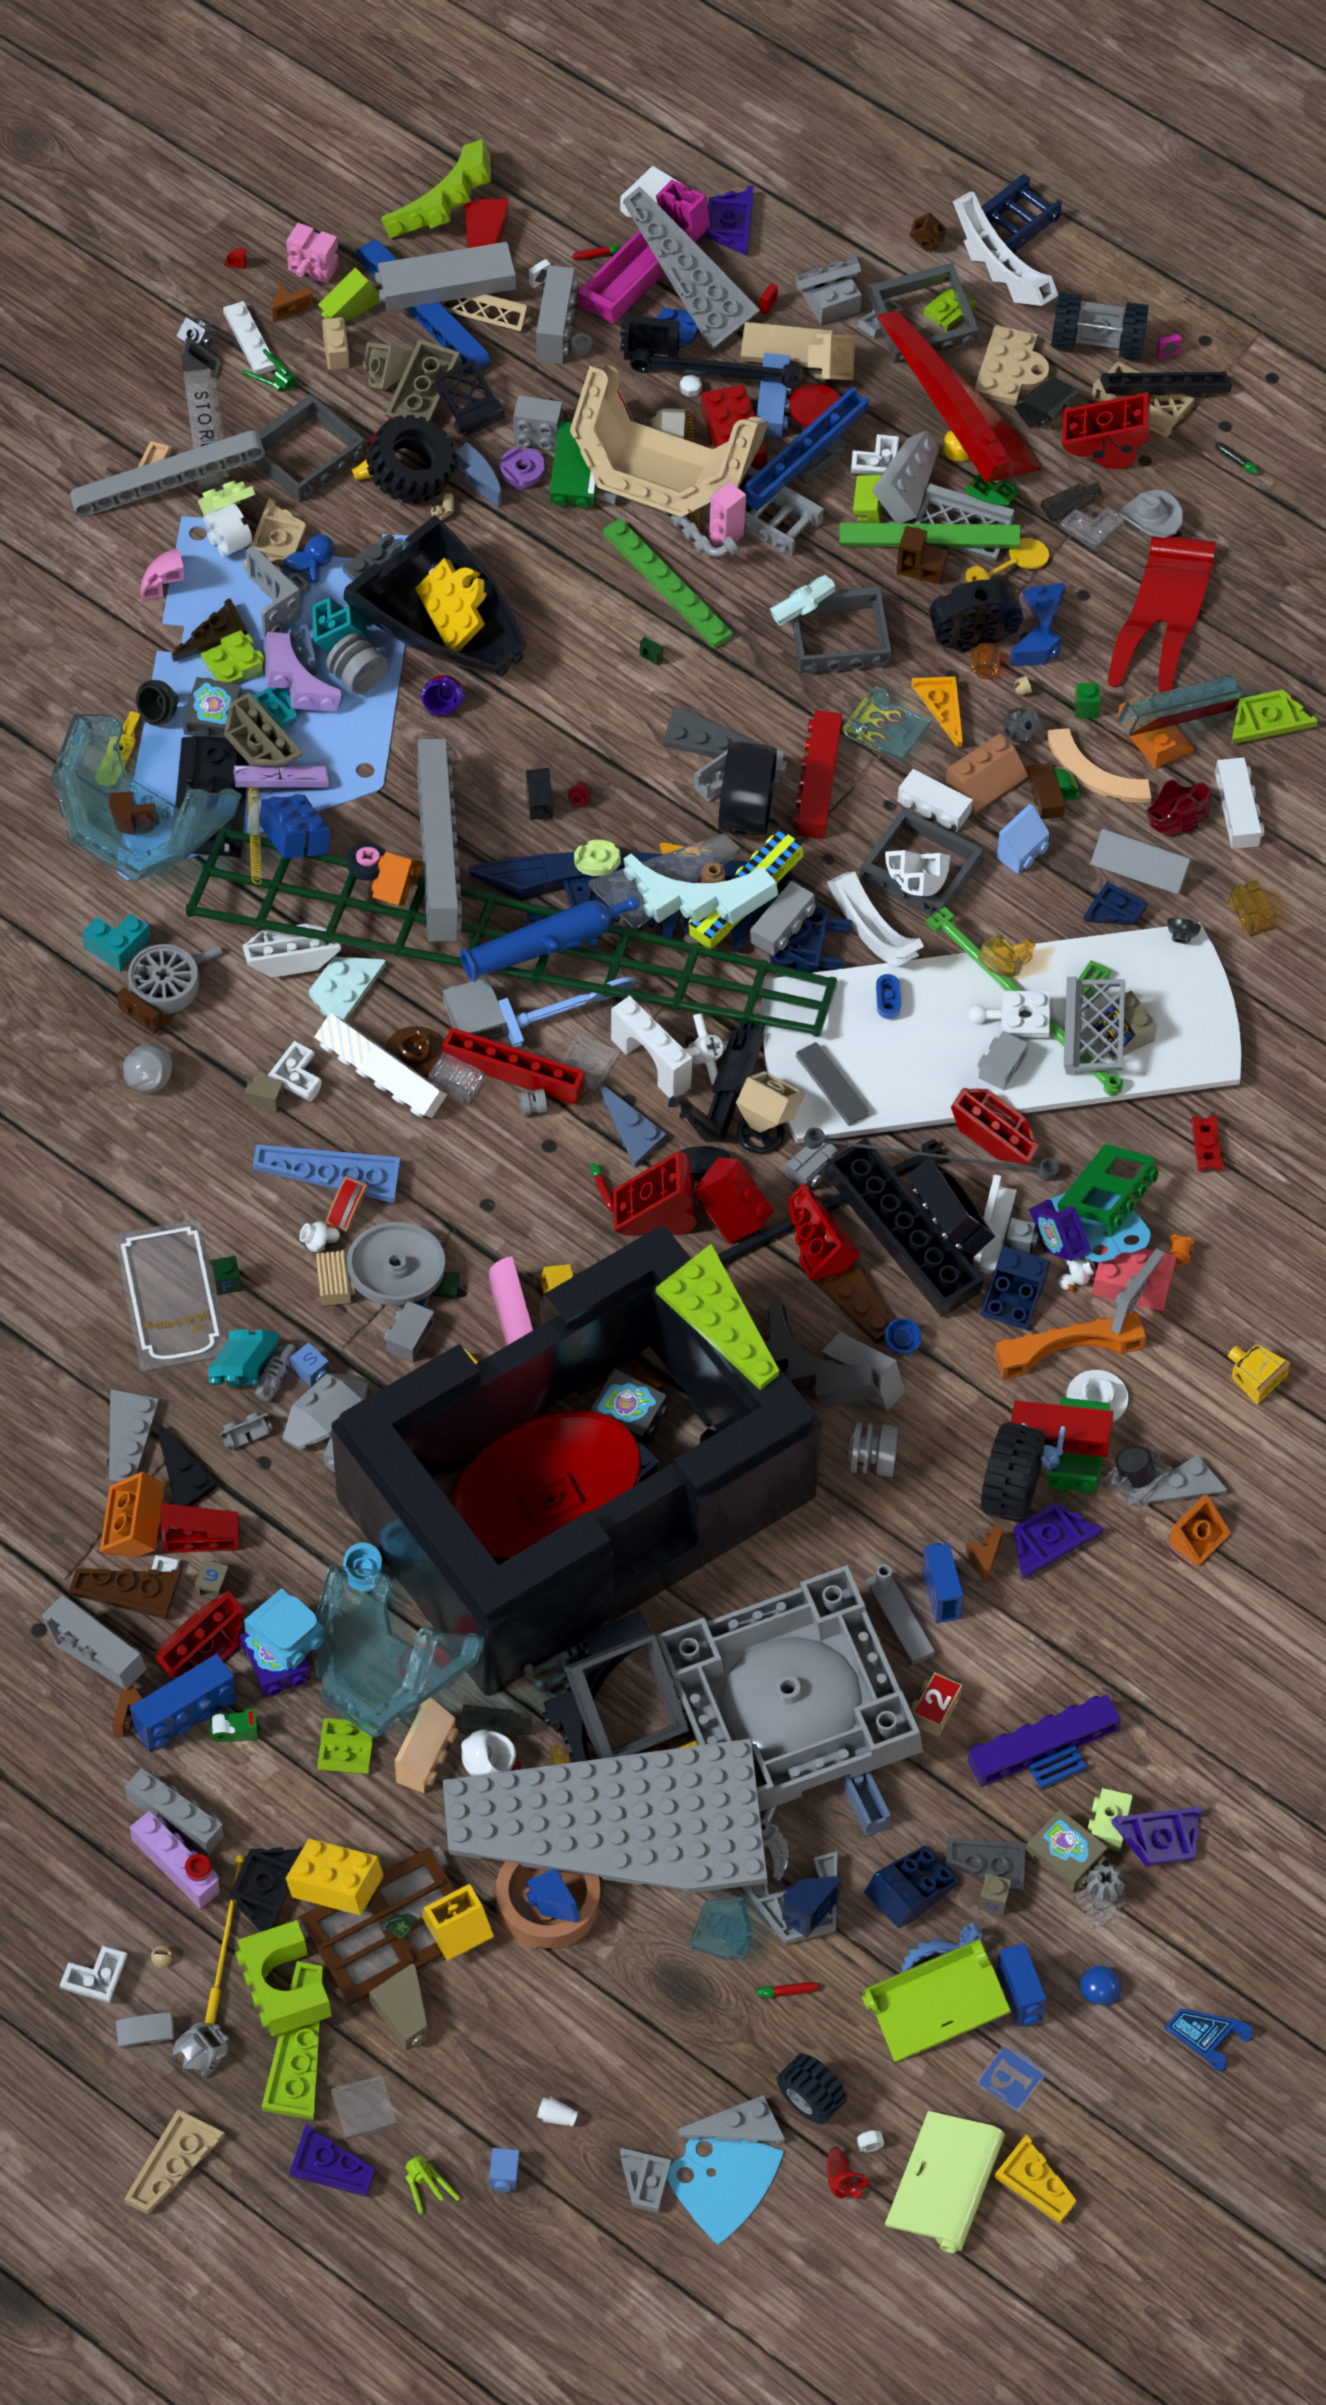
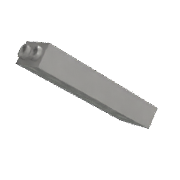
M507 242L378 263V272L375 273L376 285H381L379 290L380 302H385L387 311L516 289V275Z

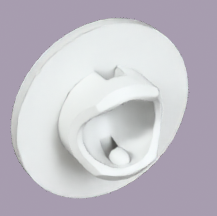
M1085 1371L1077 1375L1067 1389L1066 1398L1110 1403V1411H1113V1422L1117 1421L1124 1414L1128 1405V1392L1124 1383L1117 1376L1107 1371Z

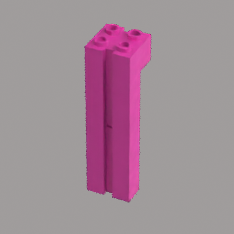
M672 179L656 195L657 204L694 242L710 226L707 199L703 193L693 189L689 191L685 184ZM640 230L577 292L581 308L592 314L595 312L599 313L600 318L612 324H615L665 273Z

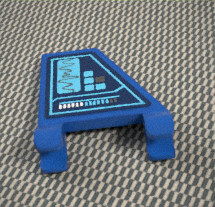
M1182 2008L1164 2028L1205 2058L1217 2071H1222L1226 2067L1225 2062L1227 2059L1223 2054L1214 2050L1233 2030L1241 2040L1247 2042L1252 2037L1253 2031L1250 2025L1239 2020Z

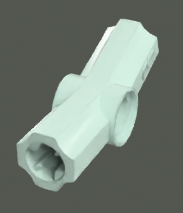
M823 575L809 585L795 590L790 594V597L769 608L778 626L785 624L798 615H804L817 608V603L835 592L834 582L826 575Z

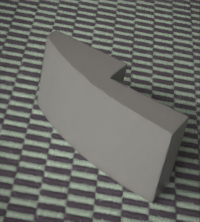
M171 2012L116 2020L118 2047L121 2048L144 2043L152 2045L175 2039L173 2013Z

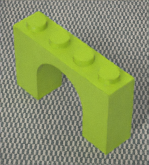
M297 1920L237 1940L239 1951L235 1952L239 1967L244 1966L246 1969L243 1972L247 1987L252 1986L254 1990L251 1992L255 2008L260 2006L262 2012L258 2014L262 2027H268L271 2037L332 2016L330 2003L321 1981L291 1991L274 1989L265 1982L270 1971L278 1965L308 1955L305 1939Z

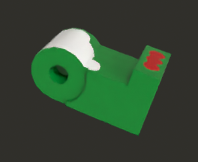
M256 1708L245 1709V1712L218 1713L209 1718L210 1738L213 1741L239 1742L258 1740Z

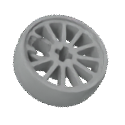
M159 944L142 950L133 958L128 969L129 991L159 1014H172L183 1010L195 999L199 989V971L193 957L184 949L174 945ZM149 976V979L143 980L142 977ZM176 987L182 988L184 990L182 992H179L176 989ZM172 992L174 996L167 998L166 994ZM157 993L163 995L162 998H156L155 996Z

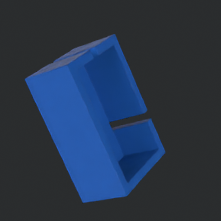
M294 794L288 797L274 796L269 799H261L260 826L283 859L304 856L306 834H308L307 856L328 854L330 829L315 808H312V804L305 795Z

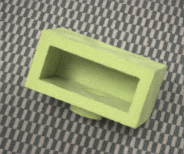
M1102 1788L1100 1797L1095 1796L1092 1812H1096L1095 1820H1089L1087 1831L1108 1847L1107 1849L1120 1852L1123 1837L1112 1825L1111 1820L1115 1817L1129 1814L1132 1795Z

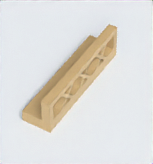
M489 294L467 297L463 302L461 299H457L459 304L453 308L445 307L446 301L440 302L450 313L517 331L523 330L526 314H530L532 308L531 305ZM471 300L476 301L480 310L473 314L469 313L464 305ZM491 306H496L501 314L495 319L489 318L485 311ZM512 311L521 313L518 326L510 324L506 315Z

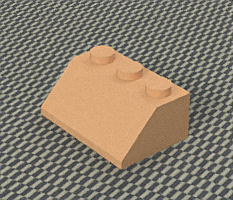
M426 1696L395 1759L396 1783L425 1793L428 1785L432 1786L434 1784L438 1764L442 1765L448 1753L446 1748L449 1742L453 1743L458 1733L455 1717L429 1696Z

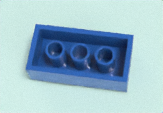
M218 1654L212 1656L130 1706L134 1731L149 1752L156 1748H163L175 1736L184 1735L193 1725L198 1722L207 1721L216 1711L226 1709L233 1704L234 1700H236L234 1676Z

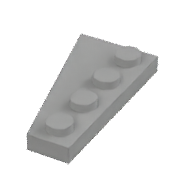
M111 1389L109 1483L111 1485L139 1473L158 1410V1398Z

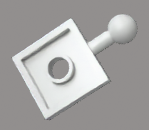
M1002 991V1009H986L984 1006L976 1004L969 1009L968 1016L974 1023H982L986 1018L1002 1019L1001 1033L1005 1031L1015 1037H1049L1050 991ZM1028 1010L1032 1015L1028 1018H1023L1019 1013Z

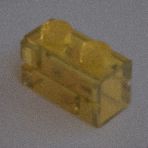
M1256 880L1234 887L1231 890V896L1228 900L1229 907L1232 912H1237L1240 927L1242 930H1247L1249 936L1253 937L1262 932L1265 933L1273 930L1276 927L1277 915Z

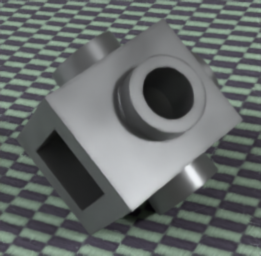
M186 317L177 337L184 342L185 338L189 337L208 350L214 342V336L217 331L211 328V323L205 319Z
M1034 707L1015 708L1008 712L1007 717L1002 719L1004 732L1010 740L1026 742L1033 738L1034 733L1043 728Z

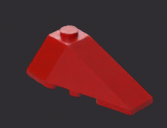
M803 1183L787 1201L792 1224L796 1227L797 1237H795V1242L800 1248V1265L808 1278L814 1281L845 1272L861 1254L833 1216L810 1188Z

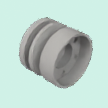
M353 633L342 638L333 647L326 660V667L336 678L342 680L343 684L353 694L361 695L374 688L381 681L388 668V661L377 649L372 648V645L361 634Z
M857 1421L855 1429L851 1434L848 1459L851 1473H857L858 1464L864 1463L863 1474L867 1475L870 1464H875L877 1476L893 1478L899 1426L883 1424L879 1435H874L873 1423H869L866 1434L862 1433L863 1422Z

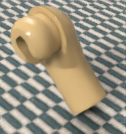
M444 494L443 506H436L437 509L433 507L431 515H436L443 521L453 514V494Z

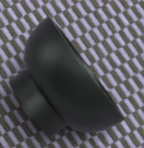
M1169 918L1167 922L1168 930L1172 934L1171 940L1181 944H1190L1191 938L1196 937L1201 930L1199 923L1184 918Z

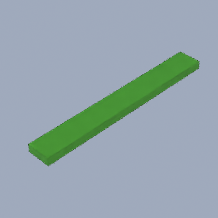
M840 523L839 546L899 547L905 526L928 531L926 545L933 547L1020 549V525Z

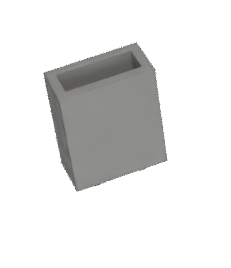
M488 977L477 979L476 982L470 981L459 986H451L443 990V1004L453 1028L489 1040L507 1035V1022Z

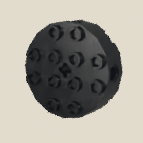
M997 579L976 580L960 584L951 589V594L945 597L940 595L936 598L929 608L936 642L945 648L959 650L961 653L980 646L982 649L992 648L994 643L1017 633L1024 620L1016 587L1012 584L1009 586L1004 585L1002 580Z

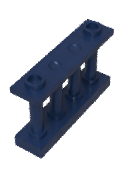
M1022 174L981 207L989 223L996 222L1013 234L1007 241L1001 237L1000 239L1014 254L1052 222L1058 221L1061 216L1062 201L1057 200L1049 206L1030 192V177ZM1025 198L1040 209L1042 213L1035 218L1017 205L1016 202ZM1006 210H1011L1028 224L1019 229L1001 214Z

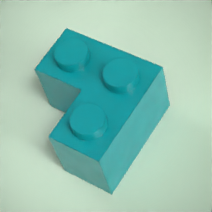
M331 597L312 605L314 643L327 653H330L333 647L349 634L359 633L364 638L367 637L366 618L352 607L344 608Z
M131 913L116 928L96 917L82 932L84 949L121 972L150 942L149 925Z

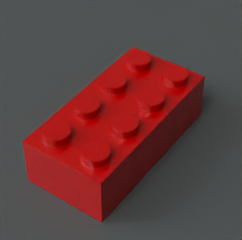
M744 384L701 393V412L714 449L729 441L733 426L737 421L755 417ZM762 441L750 465L757 470H761L767 465V450L764 441Z

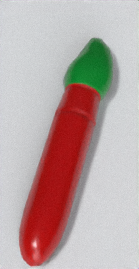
M610 245L609 247L578 251L571 257L575 260H582L608 254L614 255L623 246Z
M591 1163V1174L595 1179L604 1204L610 1212H613V1198L602 1176V1170L596 1163Z
M804 1982L775 1987L764 1986L757 1990L756 1995L772 1998L774 1996L810 1993L818 1990L820 1985L815 1982Z

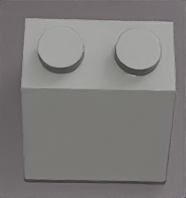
M841 278L832 284L821 285L812 290L802 292L803 297L821 326L861 312L862 294L852 279Z

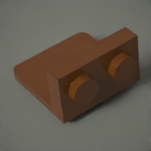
M124 987L117 993L119 1009L153 1034L157 1033L178 1013L159 1014ZM172 992L166 994L167 998L174 996ZM157 993V995H156L155 997H156V998H162L163 995Z

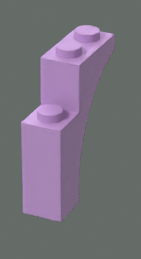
M267 632L263 647L267 687L290 689L291 706L293 709L337 712L341 690L318 680L300 664L293 652L290 634Z

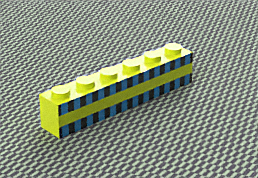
M780 829L776 835H771L768 838L765 846L760 851L754 852L750 861L745 866H741L737 870L733 879L745 876L763 867L777 884L803 857L802 844ZM716 910L696 924L690 919V936L705 947L714 949L743 918L731 924L726 918L722 919Z

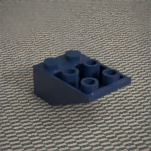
M1002 1246L980 1316L1028 1330L1051 1265L1050 1260Z
M924 1845L875 1872L864 1893L898 1928H901L922 1915L960 1883V1880Z

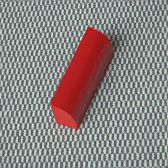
M1014 1401L1010 1422L1020 1425L1026 1423L1028 1427L1040 1429L1045 1434V1445L1057 1447L1060 1428L1065 1426L1063 1453L1108 1458L1113 1428V1411Z

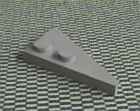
M1156 1248L1136 1277H1130L1125 1287V1292L1122 1290L1119 1292L1115 1300V1304L1118 1306L1110 1331L1118 1335L1121 1333L1126 1314L1131 1315L1148 1285L1146 1280L1153 1270L1156 1271L1165 1252Z
M1196 1455L1130 1497L1128 1504L1130 1507L1148 1506L1151 1502L1164 1501L1165 1504L1185 1501L1186 1499L1196 1500L1200 1499L1204 1494L1224 1496L1227 1489L1201 1458Z
M764 2095L678 2129L680 2138L684 2137L689 2140H699V2137L717 2138V2141L725 2142L746 2141L748 2143H757L758 2141H775L779 2145L785 2141Z

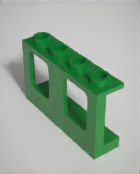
M1104 1144L1057 1203L1058 1211L1068 1206H1073L1078 1216L1106 1224L1107 1234L1111 1237L1117 1228L1121 1227L1127 1215L1133 1212L1135 1205L1145 1196L1152 1183L1157 1181L1159 1170L1157 1169L1156 1158ZM1117 1158L1145 1165L1133 1180L1108 1174L1115 1166ZM1097 1188L1121 1195L1110 1210L1099 1209L1085 1203Z

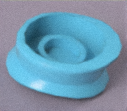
M361 1542L354 1544L345 1553L342 1573L349 1586L360 1591H367L374 1588L383 1576L382 1556L380 1551L370 1543Z

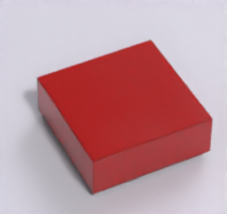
M770 283L760 297V312L768 314L777 302V285Z

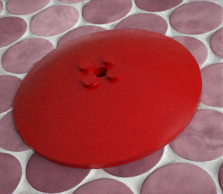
M563 1411L543 1415L519 1424L483 1447L477 1453L478 1458L469 1462L460 1474L454 1486L450 1502L495 1561L505 1562L588 1511L591 1513L637 1485L642 1468L640 1450L631 1432L622 1423L607 1415L589 1411Z

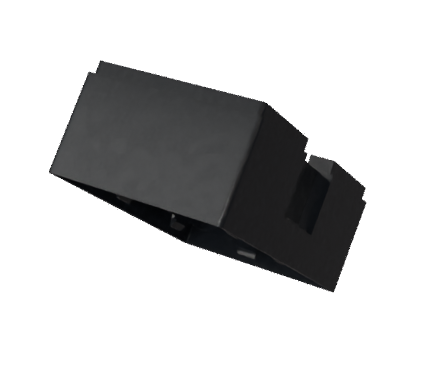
M664 1226L653 1229L544 1293V1298L540 1299L541 1326L477 1364L473 1362L463 1347L458 1344L345 1410L331 1424L337 1499L369 1542L380 1551L384 1562L486 1696L494 1695L525 1676L524 1666L527 1663L533 1666L538 1665L585 1639L583 1634L601 1627L604 1621H615L816 1497L822 1429L821 1420L779 1367V1375L763 1389H758L656 1293L658 1285L691 1260V1257ZM651 1346L689 1394L691 1400L688 1401V1405L705 1426L710 1428L713 1425L718 1433L675 1458L672 1464L591 1513L589 1511L498 1565L432 1479V1476L444 1469H447L448 1473H453L478 1458L476 1452L482 1446L571 1393L577 1391L579 1396L584 1395L607 1381L606 1375L610 1370Z

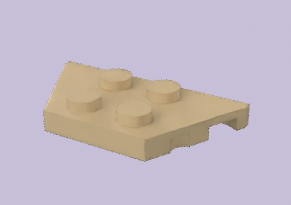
M268 499L251 546L253 545L259 551H263L273 565L284 566L285 558L294 552H298L306 531V524L300 519L293 517L292 513L286 509L282 510L277 507L274 500ZM247 558L243 565L244 571H247Z

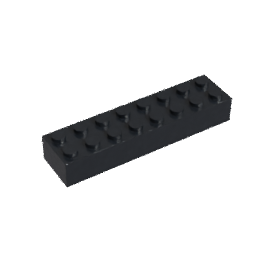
M864 1138L858 1143H856L872 1145L867 1138ZM851 1146L827 1161L825 1176L941 1318L981 1293L982 1277L953 1242L947 1241L940 1233L942 1229L933 1222L930 1214L877 1150Z

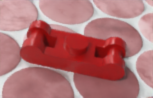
M1192 1116L1191 1125L1197 1171L1213 1168L1214 1171H1222L1223 1164L1220 1153L1217 1116H1208V1118ZM1201 1128H1209V1132H1201Z

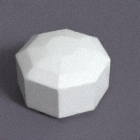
M694 375L684 376L680 381L681 393L687 397L698 396L702 390L700 378Z
M865 2131L857 2137L858 2147L861 2152L876 2151L884 2145L883 2136L880 2131Z

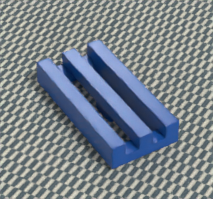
M1075 1745L1029 1765V1770L1041 1790L1078 1774L1087 1768L1086 1763L1082 1761L1080 1753H1077ZM1075 1762L1077 1764L1076 1766H1073L1047 1779H1041L1042 1777L1053 1772H1057L1062 1768L1071 1765Z

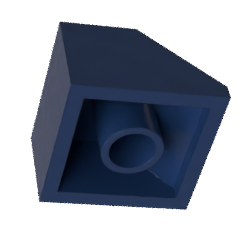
M838 1876L800 1879L795 1886L790 1885L783 1894L782 1920L807 1938L839 1902L841 1879Z

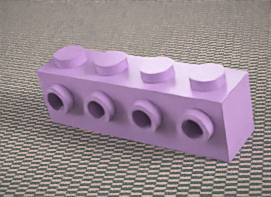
M148 1811L130 1826L132 1841L199 1909H202L220 1893L219 1876L212 1869L210 1876L204 1881L196 1882L189 1879L185 1872V1862L190 1856L197 1853L194 1850L189 1851L184 1846L183 1839L177 1833L172 1834L167 1829L166 1822L159 1815L155 1817Z

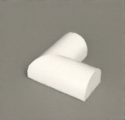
M877 434L875 452L853 450L851 474L882 476L898 453L899 436Z
M296 1041L291 1044L268 1074V1077L282 1080L285 1089L310 1102L317 1096L322 1083L320 1078L304 1070L313 1059L314 1051Z
M102 1946L94 1969L68 1962L60 1983V1989L110 2004L128 1954Z

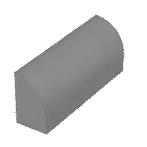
M1102 829L1090 864L1179 894L1193 859Z

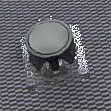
M1147 1444L1143 1447L1130 1446L1118 1453L1115 1458V1467L1102 1481L1104 1486L1142 1506L1173 1474L1171 1467L1161 1462L1160 1456L1154 1448L1149 1450Z

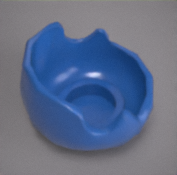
M908 1318L893 1320L885 1330V1343L889 1350L897 1355L911 1354L919 1347L922 1340L921 1330L918 1325Z
M1097 1965L1091 1967L1083 1973L1079 1983L1082 1995L1093 2005L1104 2004L1111 2006L1119 1999L1122 1991L1118 1975L1107 1966Z

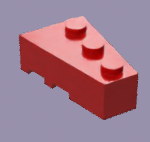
M161 1503V1533L164 1553L240 1550L238 1512Z

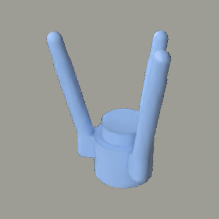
M1065 1426L1060 1428L1057 1447L1051 1445L1044 1446L1041 1466L1047 1472L1056 1468L1060 1463L1059 1456L1063 1454Z

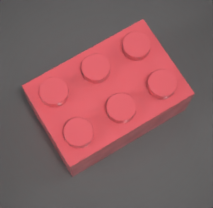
M1103 1245L1101 1255L1108 1252L1107 1246ZM1143 1248L1133 1253L1124 1252L1115 1256L1114 1259L1099 1262L1092 1295L1116 1300L1121 1290L1125 1292V1287L1130 1277H1136L1154 1250ZM1164 1254L1156 1271L1153 1270L1146 1280L1148 1285L1136 1305L1164 1311L1177 1256Z

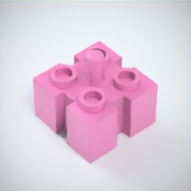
M297 223L286 240L287 253H289L287 258L288 270L296 273L298 277H303L305 273H308L313 280L328 284L339 266L338 254L335 253L338 249L337 236L323 231L318 234L314 232V228Z

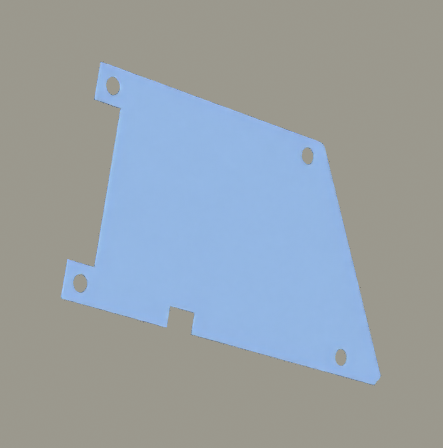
M181 516L176 548L179 549L185 580L169 583L162 624L184 626L182 643L184 644L191 638V633L202 622L208 620L213 612L217 613L224 606V602L230 598L247 629V634L253 640V649L255 651L260 650L264 657L263 647L266 638L263 636L261 611L273 601L248 578V571H244L243 565L246 559V549H241L228 556L221 557L217 546H212L207 536L202 540H193L189 535L190 531L196 527L204 528L207 533L210 532L203 518ZM392 535L395 538L392 545L397 542L403 545L408 536ZM332 556L328 564L318 565L319 581L314 583L310 582L309 569L302 572L297 571L311 585V590L300 597L301 617L299 620L280 632L287 633L291 628L293 634L296 635L300 633L301 625L307 624L316 660L317 675L314 677L325 684L340 689L341 698L337 712L295 709L297 714L296 723L282 730L300 748L303 756L286 765L269 766H326L329 780L328 787H258L259 816L261 799L301 794L307 797L312 804V808H315L317 812H321L377 792L384 785L405 644L367 620V637L365 640L372 645V648L377 649L386 658L388 668L381 681L374 688L364 694L356 695L343 684L342 680L336 678L328 670L326 660L329 653L314 643L312 605L331 597L342 607L346 608L349 606L344 601L343 595L345 587L353 580L343 572L342 567L354 558ZM279 566L286 577L296 572L290 569L289 566ZM157 651L152 680H161L167 683L176 692L179 701L175 715L169 722L160 726H153L144 721L132 791L137 805L155 803L159 815V826H155L154 831L148 835H142L137 830L136 835L124 833L117 873L127 881L201 855L191 853L171 855L181 739L192 736L184 734L182 720L196 677L215 680L201 659V653L203 652L175 662L171 658V653L173 652ZM265 662L262 663V674L238 684L241 685L242 696L247 693L253 696L269 688L266 681ZM361 764H370L374 767L375 771L372 776L363 778L356 773V769ZM247 787L243 832L250 834ZM260 826V833H262L264 830Z

